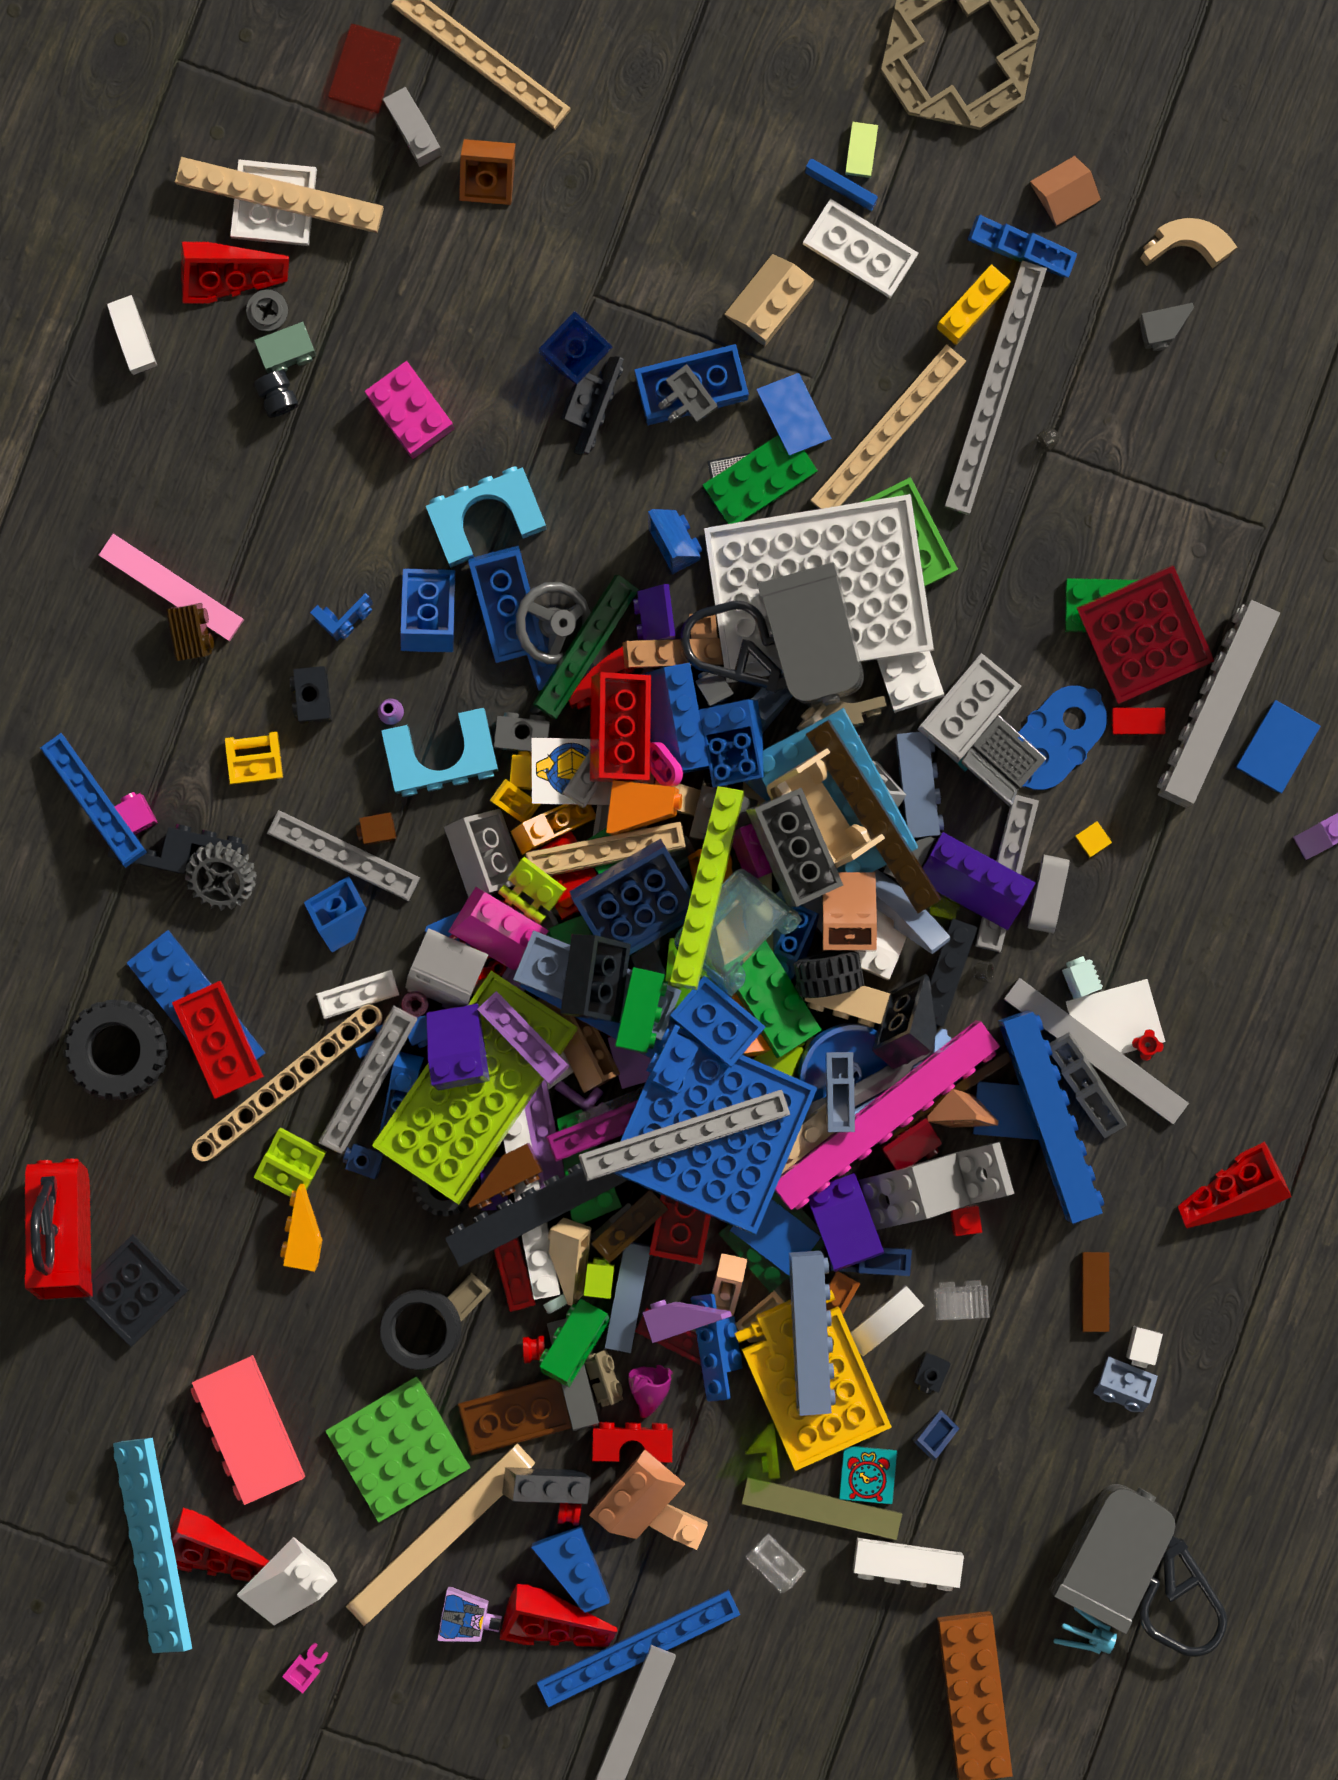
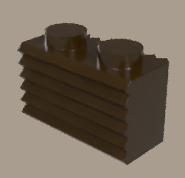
M202 603L166 609L176 661L212 654L211 649L214 648V640L212 635L208 634L206 623L209 622V615L207 609L203 608Z

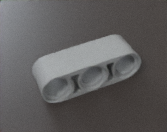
M1043 854L1027 928L1054 934L1070 860Z

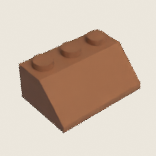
M644 1450L600 1499L589 1516L609 1533L637 1539L684 1487L685 1483L649 1452Z

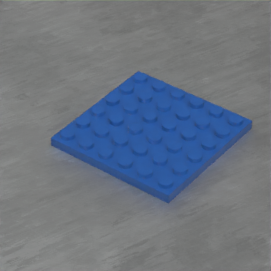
M671 1024L669 1030L672 1031L675 1025ZM679 1028L677 1034L700 1046L677 1093L675 1094L646 1080L621 1141L781 1089L790 1116L613 1174L756 1235L817 1091V1087L744 1055L738 1059L732 1068H729L687 1031Z

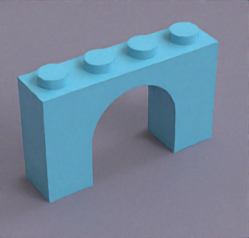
M517 467L508 468L502 472L503 475L495 479L492 476L483 478L478 481L479 485L469 489L468 486L456 489L454 491L455 495L447 498L442 495L429 501L430 504L426 508L450 568L474 557L464 533L463 520L467 510L480 500L495 499L504 503L511 510L523 539L547 529L523 467L517 469Z
M480 708L458 713L464 737V752L460 760L446 770H430L418 762L407 725L382 730L395 792L397 794L401 793L402 797L418 794L417 789L427 787L428 791L442 789V784L453 782V785L468 783V778L478 776L479 780L494 777L493 772L499 770L485 709Z

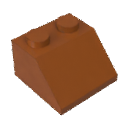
M464 139L460 160V201L511 205L515 168V143Z

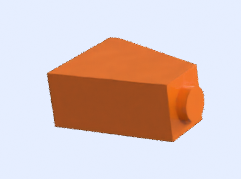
M613 780L606 833L610 835L622 834L676 816L677 810H680L682 806V794H679V789L676 787Z

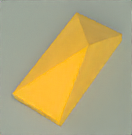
M506 779L490 799V801L522 823L529 820L540 806V804H533L532 797Z

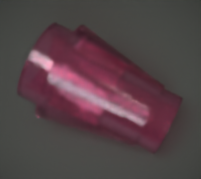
M418 991L407 993L402 1000L403 1011L415 1017L422 1016L428 1008L426 996ZM415 1000L421 1002V1007L418 1010L412 1008V1002Z

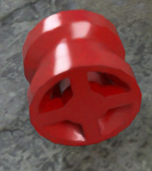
M539 1336L537 1339L523 1337L524 1363H530L532 1360L539 1361L542 1353L545 1351L544 1336Z
M560 1503L558 1524L569 1522L573 1526H579L582 1504Z

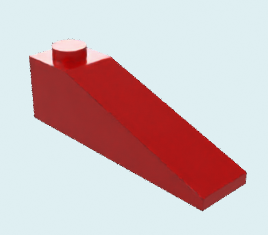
M182 242V302L212 303L217 301V298L232 294L233 297L240 295L241 291L251 288L262 289L287 282L289 256L211 242Z
M1265 1142L1239 1154L1234 1159L1236 1162L1226 1171L1221 1169L1216 1174L1217 1178L1207 1187L1201 1186L1178 1206L1186 1228L1267 1209L1292 1197L1284 1177Z
M184 1507L170 1530L177 1569L192 1572V1569L196 1568L208 1570L207 1575L216 1576L217 1572L231 1574L233 1579L250 1582L269 1562V1560L209 1517Z
M517 1584L508 1601L500 1640L523 1645H534V1641H550V1645L559 1646V1642L573 1641L576 1646L609 1647L617 1633V1627L588 1612L584 1613L582 1609L543 1589L535 1588L531 1585Z

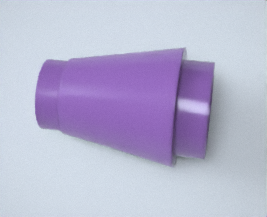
M386 699L378 707V716L386 724H396L403 717V706L396 699ZM387 705H392L394 708L391 713H385L384 709H386Z

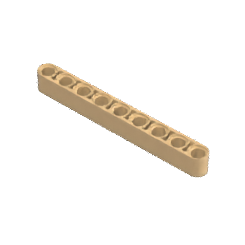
M365 1005L357 1010L198 1138L192 1146L194 1157L200 1161H210L217 1157L378 1027L383 1019L381 1010L373 1005ZM369 1009H373L377 1014L376 1021L372 1024H366L363 1020L364 1012ZM347 1026H353L356 1030V1036L351 1041H347L343 1037V1030ZM328 1042L333 1043L336 1048L335 1054L331 1057H326L322 1053L324 1044ZM306 1059H311L315 1063V1069L310 1074H306L302 1070V1063ZM287 1075L294 1079V1087L289 1091L281 1086L283 1077ZM265 1092H270L274 1097V1102L269 1107H265L261 1103V1096ZM246 1108L250 1109L253 1113V1119L248 1124L240 1119L242 1110ZM224 1125H228L232 1129L233 1134L229 1140H224L220 1136V1129ZM203 1142H208L212 1147V1152L207 1157L202 1156L199 1152V1147Z
M518 1443L513 1446L353 1598L346 1608L365 1626L503 1495L505 1467L531 1468L535 1461Z

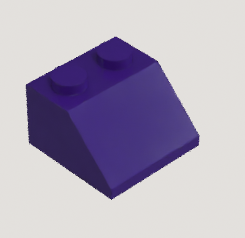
M669 584L638 591V598L633 599L635 614H640L641 624L636 625L638 640H675Z

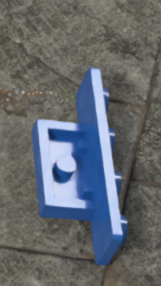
M714 1294L691 1297L692 1305L717 1309ZM735 1316L696 1328L707 1401L730 1399L727 1372L743 1368L739 1342L735 1336V1333L738 1332Z

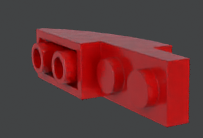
M623 647L605 657L582 679L569 700L571 708L577 706L578 710L591 704V676L600 672L631 674L635 671L634 668L625 669Z

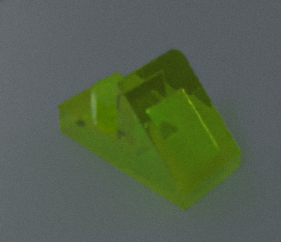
M773 1422L767 1423L745 1450V1454L766 1452V1456L761 1457L763 1473L768 1472L769 1479L780 1478Z

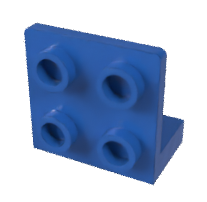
M365 593L340 620L327 607L322 610L317 605L310 613L315 621L338 641L341 637L346 639L353 632V625L358 619L363 621L372 612L371 606L373 602Z
M676 1024L672 1031L666 1030L658 1045L662 1049L661 1053L655 1052L646 1069L650 1073L647 1080L675 1094L700 1046L677 1034L680 1026Z

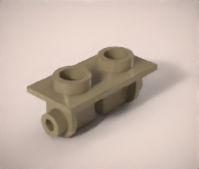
M607 1349L597 1354H590L585 1365L590 1380L600 1379L599 1383L592 1385L597 1402L601 1403V1406L604 1407L623 1400L622 1386L616 1378L614 1362Z

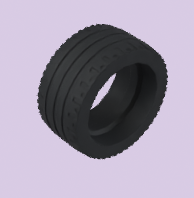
M413 1289L401 1294L388 1305L382 1316L380 1336L383 1347L396 1363L414 1370H425L440 1365L455 1351L461 1337V1320L454 1304L443 1294L430 1289ZM424 1303L432 1305L440 1311L445 1320L447 1330L445 1340L439 1349L431 1354L417 1355L410 1353L401 1346L396 1337L395 1326L397 1318L403 1309L411 1304Z

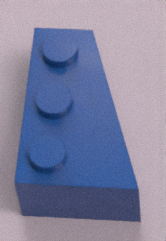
M582 1524L532 1543L531 1548L584 1613L610 1603L609 1594Z

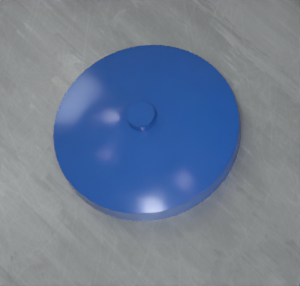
M843 1023L824 1030L810 1042L799 1063L798 1079L817 1087L812 1102L826 1097L825 1053L853 1052L854 1084L888 1066L885 1061L872 1051L877 1030L864 1024ZM884 1090V1091L878 1093L877 1095H875V1096H873V1097L867 1099L866 1101H864V1102H862V1103L856 1105V1106H855V1109L858 1108L859 1106H861V1105H863V1104L869 1102L870 1100H872V1099L878 1097L879 1095H881V1094H882L883 1092H885L886 1090Z

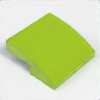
M280 1127L267 1153L264 1155L254 1178L291 1197L292 1191H297L300 1184H304L307 1191L327 1151Z

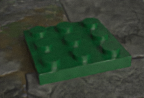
M774 1191L772 1200L821 1237L817 1225L802 1208L796 1209L794 1207L792 1210L789 1209ZM728 1224L719 1232V1235L740 1258L747 1259L746 1265L772 1293L789 1275L730 1230L733 1225ZM822 1237L811 1251H819L824 1246Z

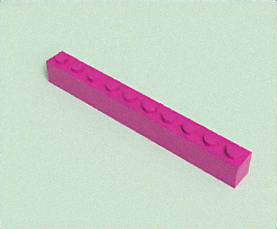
M975 1020L856 1113L855 1132H834L783 1172L775 1192L789 1209L792 1210L794 1207L800 1209L809 1202L808 1197L815 1191L820 1193L830 1185L829 1180L835 1175L840 1177L851 1169L849 1164L857 1158L862 1160L872 1152L870 1149L878 1142L882 1144L893 1136L891 1132L898 1126L903 1128L914 1119L912 1115L918 1110L925 1111L934 1104L933 1099L940 1093L945 1095L955 1087L953 1084L961 1077L965 1079L976 1071L974 1067L981 1061L986 1063L997 1054L995 1050L1000 1047L983 1023Z

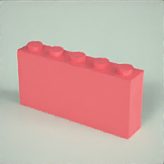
M253 1355L192 1382V1396L196 1403L200 1402L204 1410L201 1413L202 1419L207 1428L211 1426L214 1437H212L213 1445L217 1452L221 1451L225 1461L222 1462L227 1476L232 1475L235 1485L232 1487L238 1501L242 1500L244 1505L305 1477Z

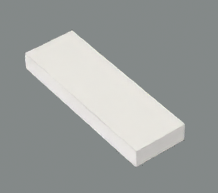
M392 970L317 993L316 996L323 1018L327 1019L365 1005L399 996Z

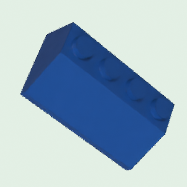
M690 663L663 667L641 674L651 675L650 742L663 743L681 765L683 774L709 769Z

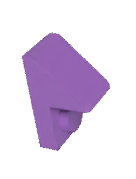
M1338 813L1293 837L1305 860L1338 843Z

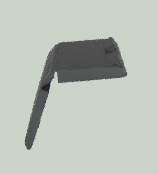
M998 715L966 752L961 763L990 787L1007 805L1012 806L1018 789L1025 784L1047 758Z

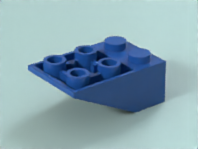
M748 699L700 709L699 715L713 788L764 778L762 722L758 700Z

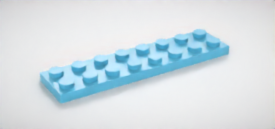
M153 1438L113 1443L114 1459L119 1473V1485L122 1489L124 1512L128 1521L129 1538L132 1543L134 1564L137 1569L139 1591L142 1596L143 1613L147 1623L148 1640L152 1653L184 1652L192 1649Z

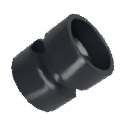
M284 370L269 373L254 382L259 397L265 399L263 407L268 418L282 416L299 406L294 392L288 390L290 383Z

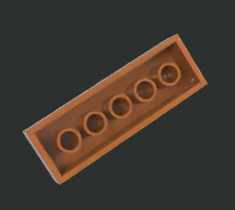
M990 1611L937 1617L958 1780H988L1012 1777L993 1616Z

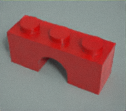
M599 1422V1427H593L592 1461L619 1462L621 1446L627 1441L634 1440L640 1442L645 1450L659 1462L672 1463L673 1428H667V1423H652V1428L641 1427V1423L636 1422L625 1423V1427H615L614 1422Z

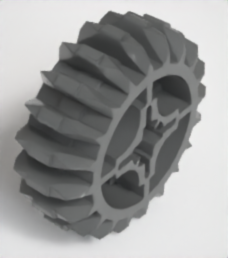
M221 841L217 842L216 846L210 842L205 848L201 846L197 849L196 853L191 855L190 862L186 865L185 880L189 881L187 889L194 890L193 898L201 897V905L208 902L210 903V909L218 905L221 911L227 905L232 910L236 904L241 906L245 899L251 896L252 890H254L256 885L254 880L257 875L253 871L254 863L248 862L249 854L243 856L240 854L241 847L235 851L231 849V843L223 847ZM202 866L206 869L207 880H205L202 874ZM234 872H236V873L238 874V876H239V879H240V885H239V886H238L237 883L235 882L236 879H235V877L233 876Z

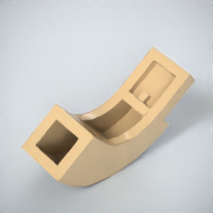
M1184 218L1171 221L1158 228L1155 236L1159 241L1155 238L1143 247L1145 251L1141 256V260L1148 266L1168 250L1178 246H1187L1199 251L1210 266L1214 268L1232 255L1237 246L1218 226L1201 219Z

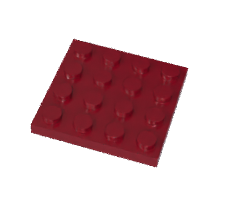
M1173 565L1076 608L1118 704L1214 662Z

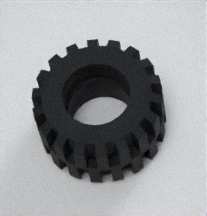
M855 951L817 954L802 958L793 964L800 997L821 998L857 990L864 985L859 953Z
M416 1175L412 1177V1189L416 1195L417 1202L426 1211L428 1210L434 1215L441 1216L456 1215L468 1208L469 1202L478 1191L480 1179L477 1177L458 1205L450 1198L438 1197L432 1191L431 1186Z

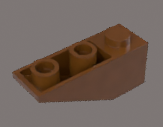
M526 1143L502 1156L469 1202L470 1208L476 1205L479 1210L493 1203L491 1197L500 1193L503 1198L516 1191L515 1185L524 1181L527 1186L540 1179L538 1174L543 1172V1169L530 1143Z

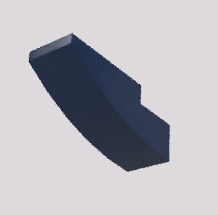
M882 1247L884 1254L838 1271L910 1276L912 1250ZM827 1253L826 1258H828L829 1270L834 1271L832 1263Z

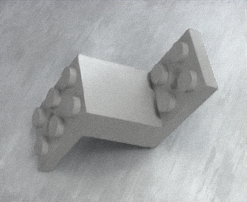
M1000 1142L944 1155L907 1168L860 1179L862 1192L876 1230L928 1219L973 1203L1014 1194ZM983 1168L987 1172V1178L983 1174ZM886 1195L889 1198L890 1205L886 1201Z

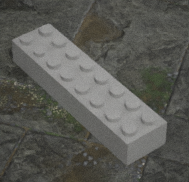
M1253 600L1249 601L1246 605L1242 604L1236 610L1232 622L1235 623L1234 628H1231L1229 632L1227 631L1221 643V646L1225 648L1223 652H1220L1214 658V662H1212L1210 667L1214 672L1212 676L1210 675L1208 679H1205L1199 692L1203 696L1198 702L1194 703L1189 713L1192 720L1187 726L1183 727L1178 740L1182 741L1181 745L1176 750L1174 749L1167 763L1171 767L1159 779L1157 787L1160 788L1158 796L1185 808L1194 804L1280 612Z

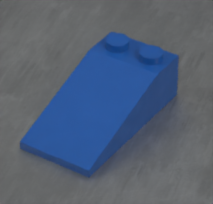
M652 509L648 511V529L672 574L700 560L699 553L702 552V548L696 537L691 539L687 530L690 529V526L684 515L679 516L676 510Z
M519 546L469 558V566L495 662L498 663L528 655L522 648L516 634V613L521 600L530 591ZM527 612L525 629L529 640L538 650H546L543 635L538 625L539 620Z

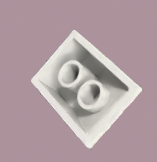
M876 909L877 950L876 952L858 953L862 970L889 980L907 937L894 928V920Z
M293 1537L237 1595L270 1623L276 1625L318 1601L337 1582V1579L325 1562Z

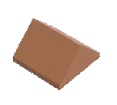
M1075 156L1030 181L1032 188L1055 226L1060 225L1101 201L1091 171Z
M951 1089L928 1115V1122L949 1128L998 1126V1120L975 1095Z

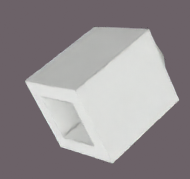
M1133 1326L1126 1354L1127 1358L1132 1359V1365L1147 1368L1148 1364L1155 1365L1163 1334Z

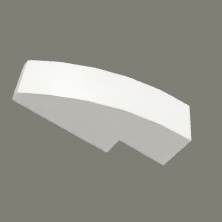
M132 295L107 304L131 373L134 375L156 367L157 363Z
M906 1285L881 1304L850 1332L862 1356H865L924 1306Z

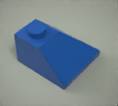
M349 876L304 902L319 934L331 952L355 939L366 912V907Z

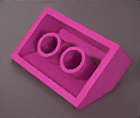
M475 887L448 932L488 954V956L510 969L515 970L519 967L533 930L547 935L549 930L478 887Z

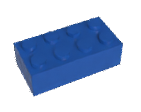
M736 344L635 369V379L647 425L668 421L667 418L670 414L683 406L679 399L663 410L658 407V404L673 393L666 383V379L686 364L715 401L718 408L748 401L749 393Z

